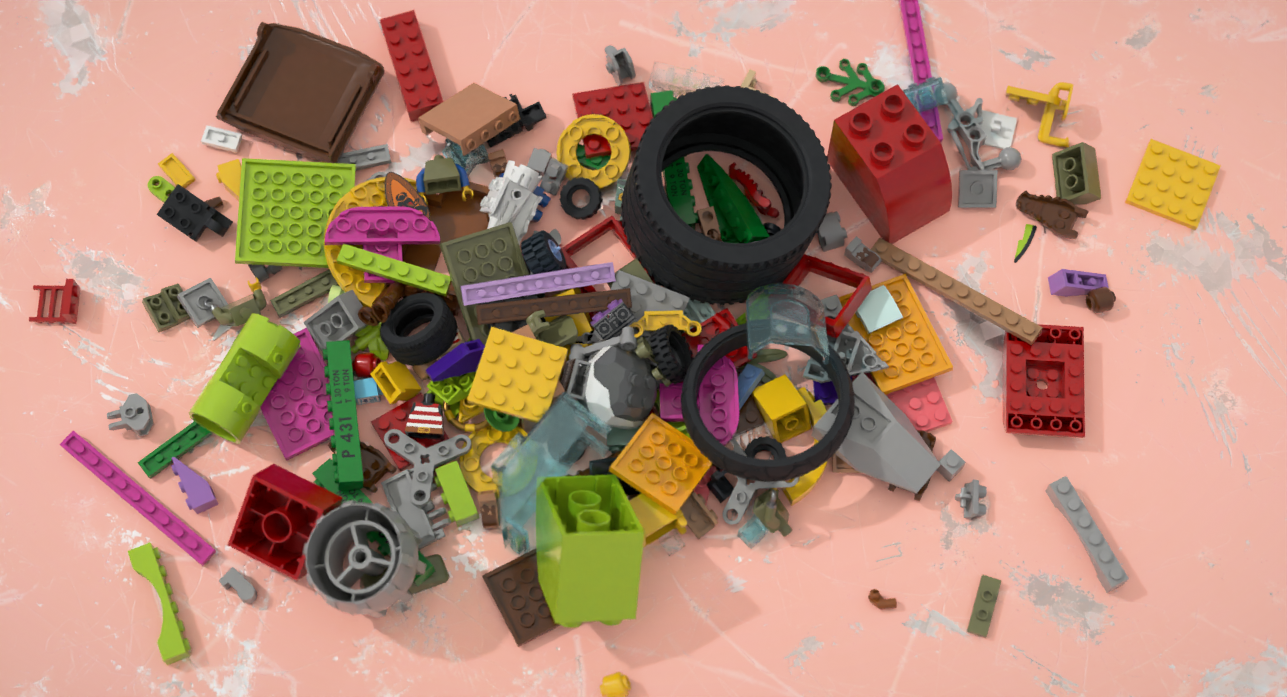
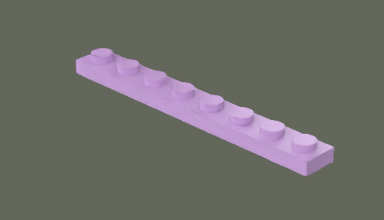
M613 262L460 287L463 305L465 306L614 282L616 280Z

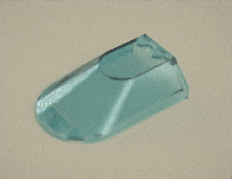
M773 283L758 287L748 295L746 300V330L749 360H752L755 352L773 343L812 346L823 356L824 364H828L829 349L824 306L814 293L792 284Z

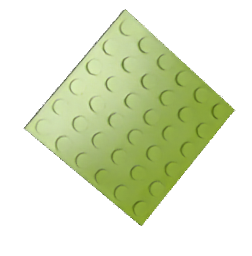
M242 158L235 264L329 268L324 251L325 227L336 203L350 189L355 187L356 164Z

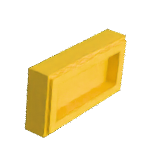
M173 153L158 163V166L176 186L179 184L186 188L196 181L195 177Z

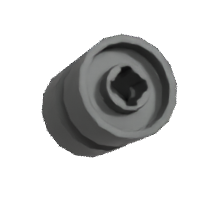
M247 264L260 283L268 279L269 274L274 275L283 269L282 266L269 265L265 268L264 265Z

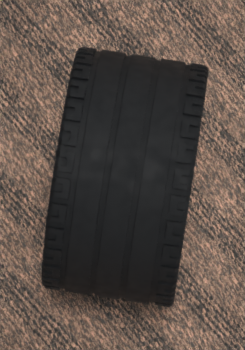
M716 85L710 88L708 86L704 89H696L694 92H687L685 96L681 95L677 100L669 102L668 106L665 105L662 111L658 112L654 119L652 118L641 137L625 183L621 203L622 226L624 227V235L627 237V243L631 246V252L636 255V259L640 261L642 267L648 271V274L653 276L656 282L663 284V287L666 289L669 288L671 291L687 296L692 301L707 302L711 305H714V303L733 305L736 302L752 301L756 297H762L764 293H770L772 289H776L780 283L782 284L803 257L820 228L830 204V190L832 188V183L830 182L832 176L829 173L830 164L827 163L828 157L824 153L825 149L821 146L820 139L816 137L815 131L809 127V123L805 122L802 116L797 114L793 108L791 109L786 103L779 101L776 97L773 98L767 93L751 90L748 87ZM698 152H724L745 159L760 169L776 188L783 205L784 228L766 239L740 244L722 242L702 235L686 224L671 206L664 190L662 171L674 161Z

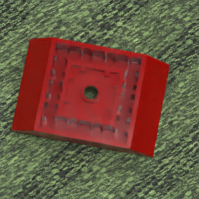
M1038 324L1043 328L1033 345L1005 331L1003 342L1002 416L1005 432L1084 438V327ZM1037 382H1045L1047 388L1044 390L1039 389Z

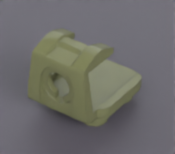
M544 310L532 313L526 319V323L529 325L536 340L563 347L566 344L572 345L578 340V330L570 316L562 315L551 322L542 323L541 318L546 316Z

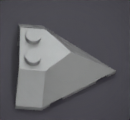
M825 311L824 316L831 319H835L837 316L836 314ZM849 324L845 326L837 339L820 332L818 334L839 354L850 377L859 375L861 372L869 373L889 368L886 362H882L876 355V351ZM810 357L803 378L819 383L832 381L824 368Z

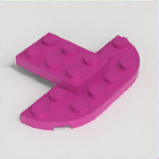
M401 206L354 207L341 212L338 217L331 221L325 234V245H363V250L402 261V244H440V236L433 221H430L422 212L416 209ZM364 272V283L396 282Z
M698 345V352L704 345ZM726 356L718 360L707 372L697 395V407L704 425L713 437L724 446L733 438L739 424L738 376L733 362ZM660 383V418L665 422H684L681 409L683 383H672L668 387Z

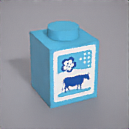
M373 378L354 381L357 405L381 402L380 395H383V392Z

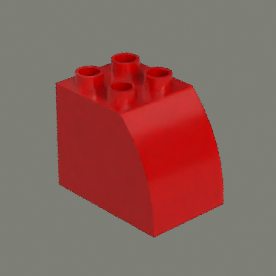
M898 84L834 119L827 162L883 240L893 244L950 211L952 183L942 144Z

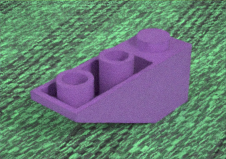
M172 457L174 464L171 465L175 476L179 475L181 481L178 484L182 493L186 492L188 496L185 501L189 510L193 509L196 514H199L219 505L210 484L177 458Z

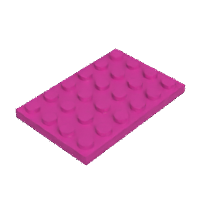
M307 328L294 333L301 341V347L282 377L277 379L260 406L286 461L329 440L330 436H334L333 430H329V418H332V412H328L327 401H330V395H326V383H329L328 378L324 376V366L326 364Z

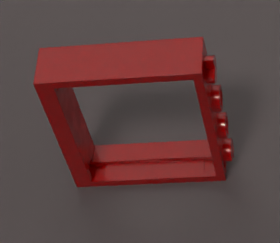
M611 215L562 247L561 250L566 260L567 269L578 267L570 256L610 230L613 231L635 259L636 255L630 250L631 246L627 243L622 223ZM649 275L652 281L655 280L653 276ZM592 285L583 286L585 293L597 292Z
M804 254L768 303L772 315L837 339L872 290L870 277L864 275V273H858L847 267L843 268L832 262H826L817 257ZM809 272L857 288L835 319L787 303Z

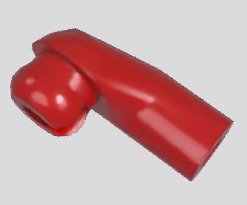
M717 312L713 316L712 320L719 325L718 334L731 328V323Z

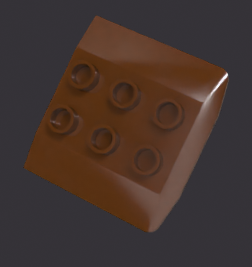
M261 22L257 29L256 42L217 111L216 118L245 133L304 156L327 163H338L377 89L385 69L381 63L359 50L304 29L277 23L268 24Z

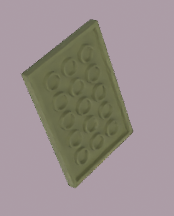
M512 222L439 244L471 341L480 339L484 345H486L490 333L487 324L478 325L476 305L478 304L463 305L460 286L529 275Z

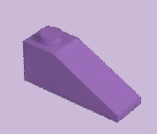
M1061 269L1048 277L1050 293L1056 296L1088 295L1092 289L1100 287L1109 288L1106 274Z

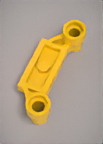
M683 310L644 311V316L629 326L638 330L639 333L634 334L635 338L641 337L643 332L655 331L669 324L674 325V327L676 326L678 331H684L691 337L698 336L702 330L699 322L691 321L683 315ZM690 327H694L696 332H691Z

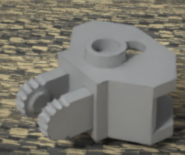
M613 45L606 46L604 49L607 55L605 56L607 61L605 67L608 73L612 74L617 85H622L623 79L628 76L631 80L634 79L636 73L633 61L625 47L617 50Z
M138 393L130 394L124 405L119 406V410L110 411L106 414L107 419L121 418V421L108 425L109 430L112 431L125 428L126 430H132L141 437L148 435L154 425L151 406Z

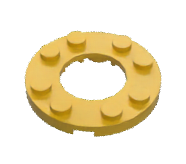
M592 114L575 119L563 130L558 140L556 152L557 160L569 166L565 176L570 181L573 178H588L602 189L615 183L624 174L630 161L631 147L627 134L618 123L606 116ZM587 135H602L611 145V158L601 169L588 170L581 166L577 160V146Z
M489 425L480 431L472 432L468 436L472 446L470 452L460 456V469L465 482L476 493L497 489L498 499H505L519 494L532 482L538 467V454L532 438L523 429L517 426L512 431L502 432ZM464 442L461 449L467 446V442ZM495 443H504L516 451L518 465L510 476L494 479L482 471L480 457L488 446Z

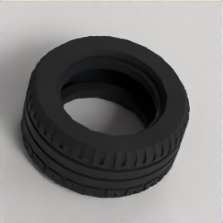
M417 293L397 302L394 309L390 311L389 318L381 324L380 335L396 361L406 365L417 366L427 364L443 355L454 342L458 326L456 318L441 297L431 293ZM430 322L420 332L408 336L415 328L419 327L422 324Z

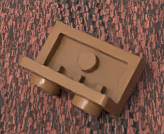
M692 492L680 510L687 520L689 529L697 539H700L717 526L718 516L712 509L709 510L705 506L706 501L701 494L697 495L695 492Z

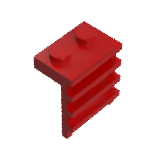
M66 279L65 286L33 285V290H40L37 317H29V322H49L50 324L54 322H60L61 324L71 322L76 324L80 286L74 279ZM46 290H52L48 317H43ZM63 291L60 317H54L57 292Z

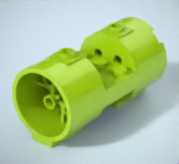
M251 314L225 358L190 409L189 418L217 436L232 443L240 444L259 414L260 406L278 378L282 377L301 347V341L279 324L278 326L270 322L269 318L265 316Z

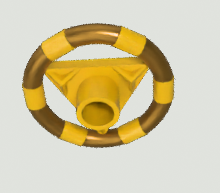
M468 396L460 400L459 421L455 419L450 405L443 401L444 415L455 428L465 432H475L490 425L486 419L478 424H463L484 412V407L468 403Z

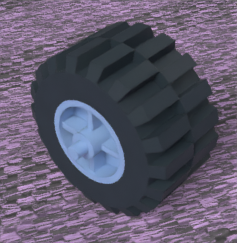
M541 230L522 241V254L533 274L567 269L566 260L560 246L548 232Z

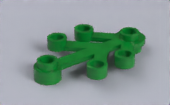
M846 58L840 60L839 69L845 71L848 77L830 73V69L826 66H820L816 69L815 77L818 81L826 82L829 80L846 85L831 92L830 99L833 102H839L843 95L857 88L865 89L858 94H851L849 96L848 104L854 107L858 105L860 100L870 95L875 97L885 91L884 83L879 79L873 78L865 63H859L856 72L859 75H863L867 82L859 79L850 66V61ZM854 98V99H856L857 101H856V102H852L850 99Z

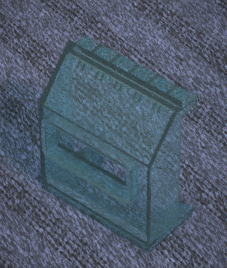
M562 392V395H559L552 408H549L526 437L517 433L491 465L493 482L499 486L501 530L504 548L510 543V548L519 555L520 553L526 554L530 550L529 531L523 526L536 511V490L546 477L565 476L588 446L603 458L609 452V448L585 429L589 425L603 437L607 438L612 428L566 392Z

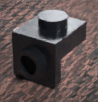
M718 469L710 476L712 480L706 486L718 501L722 503L731 496L734 487L724 476L727 472L724 470L721 472Z

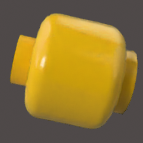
M615 672L604 676L602 685H600L603 697H626L629 694V690H631L630 680L622 672Z

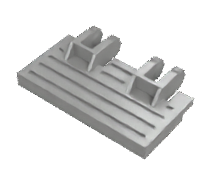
M413 467L381 482L391 509L402 516L410 528L419 533L422 539L421 544L418 546V550L446 537L443 528L450 525L451 520L446 518L435 524L433 523L434 519L446 514L447 510L445 507H442L428 514L427 512L435 509L431 498L425 507L419 508L412 504L410 492ZM433 483L431 492L437 489L436 483ZM419 492L415 495V500L422 501L426 495Z

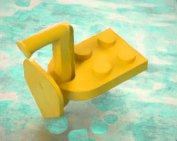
M1059 82L1052 87L1048 94L1007 86L1005 96H1009L1008 100L1019 102L1020 99L1027 100L1026 104L1037 106L1038 103L1045 104L1038 132V140L1040 142L1059 147H1069L1068 137L1066 139L1049 136L1055 109L1063 111L1061 121H1065L1074 84ZM1060 90L1068 91L1066 100L1059 98Z

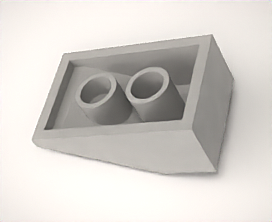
M353 290L337 296L303 322L321 351L326 349V342L346 341L368 326L358 317V311L363 306Z

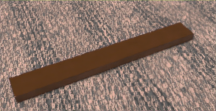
M630 288L476 305L478 325L525 320L532 313L544 310L546 314L544 317L605 311L612 301L620 299L628 308H631Z

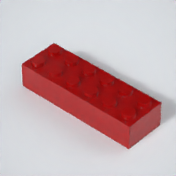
M411 10L379 19L410 122L419 120L420 116L441 104L443 98L415 11Z

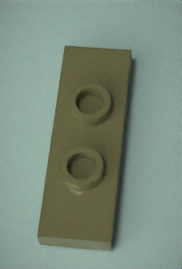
M982 574L966 632L984 638L987 637L1002 580Z

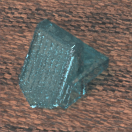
M446 138L445 142L447 145L443 149L442 154L445 158H452L455 164L463 167L467 172V176L470 175L477 164L489 161L488 152L483 144L464 156L461 146Z

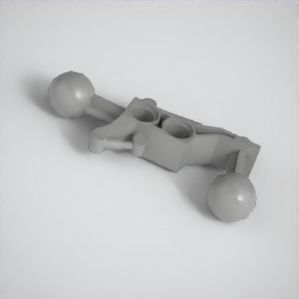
M949 82L938 85L934 94L936 101L942 105H947L954 115V119L949 123L947 131L951 133L967 169L994 170L1002 167L1009 171L1019 167L1022 161L1021 154L1013 147H1006L996 158L981 161L978 150L985 144L986 134L980 127L983 123V117H981L983 99L977 98L975 104L964 111L956 100L958 97L956 87ZM962 121H967L969 124H968V125H964V124H962L961 122H962ZM956 131H958L969 148L970 163L973 167H970ZM971 136H977L979 139L974 140Z

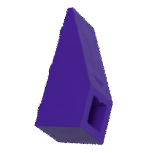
M480 339L461 343L428 367L426 373L435 382L470 372H477L485 345Z

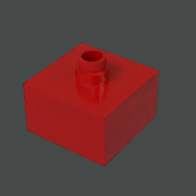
M272 464L252 476L227 546L297 581L307 574L306 556L303 555L304 544L308 543L310 535L317 525L316 521L322 515L326 516L334 509L339 508L343 498L276 464Z

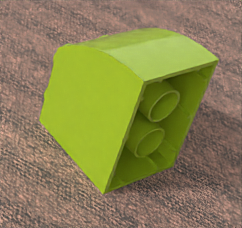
M616 475L537 477L536 552L538 579L555 623L568 628H576L581 626L583 622L599 621L602 624L614 626L620 624L622 620L636 619L644 530Z

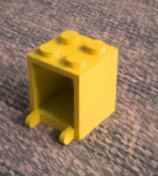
M642 493L629 500L644 530L643 548L675 529L682 535L686 533L687 529L685 526L687 525V520L680 509L676 515H673Z

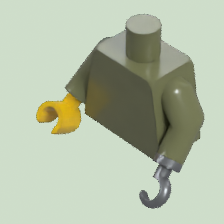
M256 277L255 283L250 284L249 280L247 282L253 294L221 308L218 305L207 304V302L213 301L212 298L206 299L204 305L207 308H211V313L221 325L237 327L246 323L251 314L261 315V311L266 307L267 302L261 290L262 286Z
M770 488L755 498L753 513L771 533L779 530L782 536L785 537L793 530L788 524L789 512L778 498L779 490L777 488Z

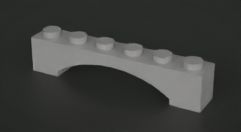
M1064 476L1050 483L1045 492L1054 507L1060 510L1078 535L1093 563L1097 578L1106 593L1124 585L1129 577L1068 477Z

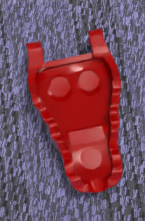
M735 162L729 165V177L744 187V194L749 199V202L757 207L761 214L777 218L780 214L779 211L771 207L772 203L766 196H762V190H757L758 184L754 183L753 179H750L751 175H745L746 172H742L740 168L735 169L737 165Z

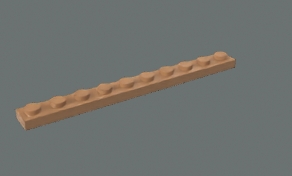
M880 237L870 249L877 253L886 265L906 274V276L1030 345H1033L1042 332L1043 327Z

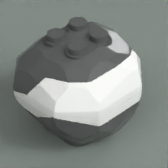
M613 346L603 347L592 354L586 361L591 363L584 400L576 398L578 406L591 423L627 430L637 428L646 421L657 398V383L651 372L653 368L647 358L640 359L635 351H626ZM589 365L586 366L583 375L586 374ZM581 376V384L583 383L585 376Z

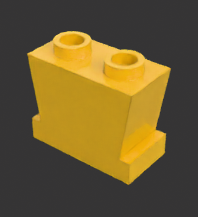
M386 361L380 362L371 373V376L390 404H396L398 401H408L421 391V387L407 366L398 361L390 364Z

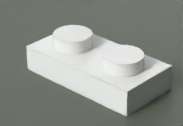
M206 125L201 143L202 145L237 153L243 136L241 133Z

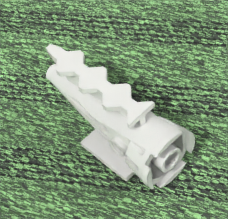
M509 160L503 177H496L490 182L488 187L490 191L482 199L480 211L489 215L490 221L487 229L512 222L520 246L522 238L528 231V225L536 214V208L543 199V197L533 194L543 176H539L538 172L522 164L517 167L514 165L515 161Z

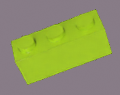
M457 460L436 468L437 475L434 476L437 487L441 486L444 493L440 495L444 505L449 504L451 510L447 512L451 522L455 521L457 527L479 519L478 511Z

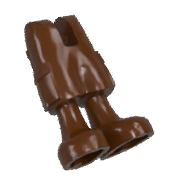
M396 281L386 285L379 296L373 301L371 308L367 306L360 308L358 311L359 319L370 326H377L380 322H386L390 316V311L394 309L398 300L404 295V284Z

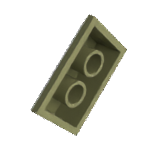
M1081 142L1052 154L1057 197L1067 199L1074 205H1086L1102 199L1096 148Z

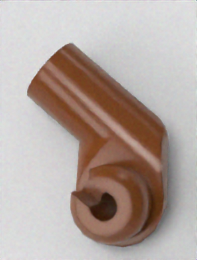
M872 589L869 592V601L876 608H897L896 598L884 599L877 589Z

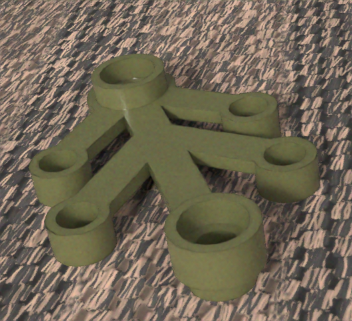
M644 337L637 340L638 345L635 352L640 359L648 358L658 365V362H655V355H653V349ZM658 366L651 371L657 381L661 379L666 387L672 384L670 380L666 379V375L661 373L662 369H659Z

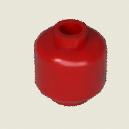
M374 353L357 354L354 361H352V370L359 378H373L371 373L380 364L381 359Z

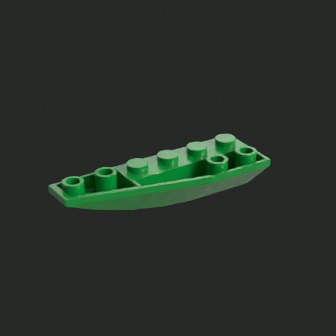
M705 154L697 169L709 207H714L721 240L727 243L740 244L760 241L770 237L755 210L735 182L709 154Z

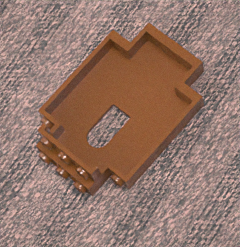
M469 181L470 185L468 187L473 190L474 195L472 200L470 194H465L466 202L462 199L463 187L458 191L426 195V192L424 193L428 201L430 221H433L437 227L440 244L487 229L490 221L489 215L480 211L481 201L490 191L487 186ZM402 244V262L435 271L442 253L439 244ZM452 283L447 296L404 284L403 299L417 293L435 294L446 302L454 316H458L460 306Z

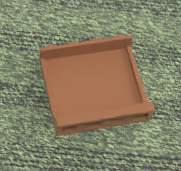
M472 83L418 119L423 134L428 135L435 131L459 144L462 154L465 156L520 120L516 103L476 83Z

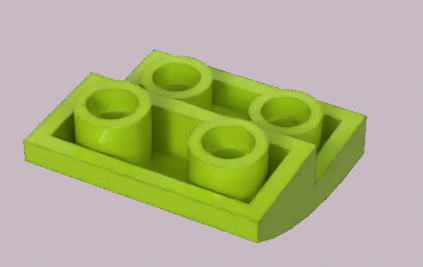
M466 373L442 381H431L427 388L448 405H451L469 395L475 377L470 373Z

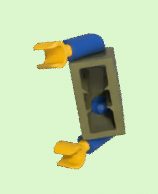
M436 155L433 160L426 161L425 168L416 177V191L427 205L428 201L424 196L425 192L426 195L461 190V187H463V201L466 202L465 194H470L473 200L474 193L468 187L470 183L467 172L459 164H455L452 158Z

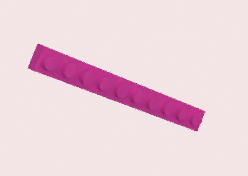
M899 0L918 112L939 141L943 142L918 0Z
M74 430L59 444L201 566H204L216 553L214 548Z

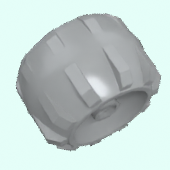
M351 500L343 502L341 507L334 509L326 516L322 515L316 521L317 525L312 531L308 543L304 544L303 555L306 556V569L308 573L306 580L309 586L318 592L326 604L353 616L370 615L374 618L386 616L387 608L397 601L407 604L414 597L409 588L416 575L425 574L426 564L418 560V546L421 544L422 539L417 531L410 528L402 516L377 502L358 503ZM372 531L383 532L390 543L391 561L385 560L383 555L369 547L366 533ZM354 542L355 547L351 549L348 556L350 565L343 572V562L345 555L349 547ZM385 568H388L384 577L375 585L360 590L351 589L364 573L369 576H378L383 573Z

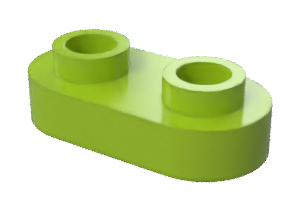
M153 176L147 183L151 194L163 203L167 200V195L172 193L175 188L161 176Z

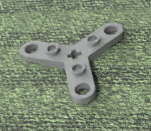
M397 429L389 430L384 436V442L389 449L414 465L410 499L412 504L419 508L425 507L430 502L435 468L467 454L472 446L470 438L463 434L454 436L429 448H425ZM394 435L399 436L400 439L397 443L389 442L390 437ZM462 440L467 442V446L463 449L456 447V444ZM427 457H429V463L425 462L424 464H422L421 458L426 459ZM419 492L426 495L422 501L415 500V495Z
M732 438L730 440L734 444L732 451L747 456L738 441ZM737 477L738 482L723 510L722 517L730 525L739 523L757 489L793 487L798 483L799 477L795 478L791 483L786 481H755L749 485L747 484V479ZM731 509H735L738 513L737 519L733 521L727 516L728 511Z

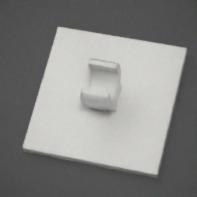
M982 110L981 117H983V123L980 127L986 134L985 144L983 145L1002 150L1006 147H1011L1017 118Z

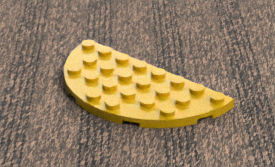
M386 177L360 183L340 198L328 218L324 233L325 257L334 279L344 292L353 290L362 306L370 308L373 301L382 292L385 283H364V271L338 264L337 258L342 245H325V234L331 221L347 209L354 207H388L385 195ZM404 178L416 190V180ZM350 245L356 248L363 249V245Z

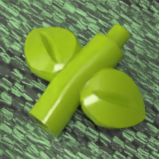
M380 322L377 326L368 325L355 334L358 338L350 348L351 351L356 354L360 349L364 351L368 348L370 353H374L381 360L386 361L389 350L381 339L380 330L382 323Z

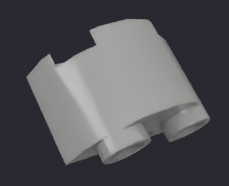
M837 211L826 213L817 231L823 252L844 246V239L847 238L845 228H841V219Z

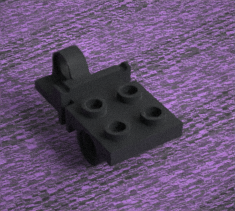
M509 94L511 97L510 101L517 104L520 120L489 139L487 143L490 148L523 132L522 126H525L527 131H530L536 123L546 119L547 116L540 102L538 101L523 109L516 94Z
M177 184L156 214L196 242L207 227L223 237L233 223L232 220L179 184Z

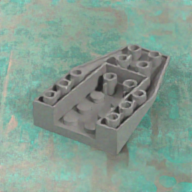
M861 372L852 382L855 398L852 424L846 438L835 454L860 473L917 494L941 464L908 417ZM838 399L814 425L811 436L816 440L820 441L833 425L839 409Z

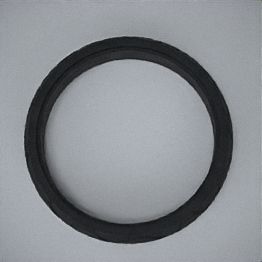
M780 321L744 323L712 338L692 360L681 392V409L684 422L686 423L685 426L700 452L720 469L740 478L760 482L794 479L808 474L824 464L835 454L846 438L852 424L855 408L852 380L839 354L825 340L813 332H809V330L797 325ZM761 343L785 345L807 354L824 368L835 386L839 409L833 425L826 435L811 448L786 458L757 459L730 450L708 431L697 407V395L703 378L718 360L736 349Z

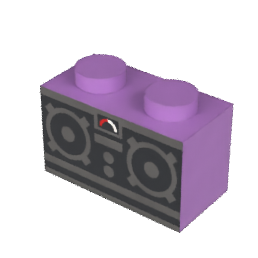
M621 299L612 301L607 306L608 309L602 313L600 311L592 317L591 325L604 341L616 337L622 332L624 327L630 326L637 320Z

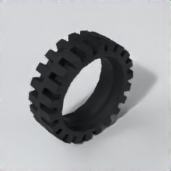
M669 324L655 330L651 334L650 341L652 343L650 345L653 349V355H655V362H658V368L662 369L661 373L666 375V379L670 380L671 383L677 384L684 381L694 357L691 356L693 354L692 350H689L690 346L686 343V338L682 336V332L678 331L676 326L674 327V325Z

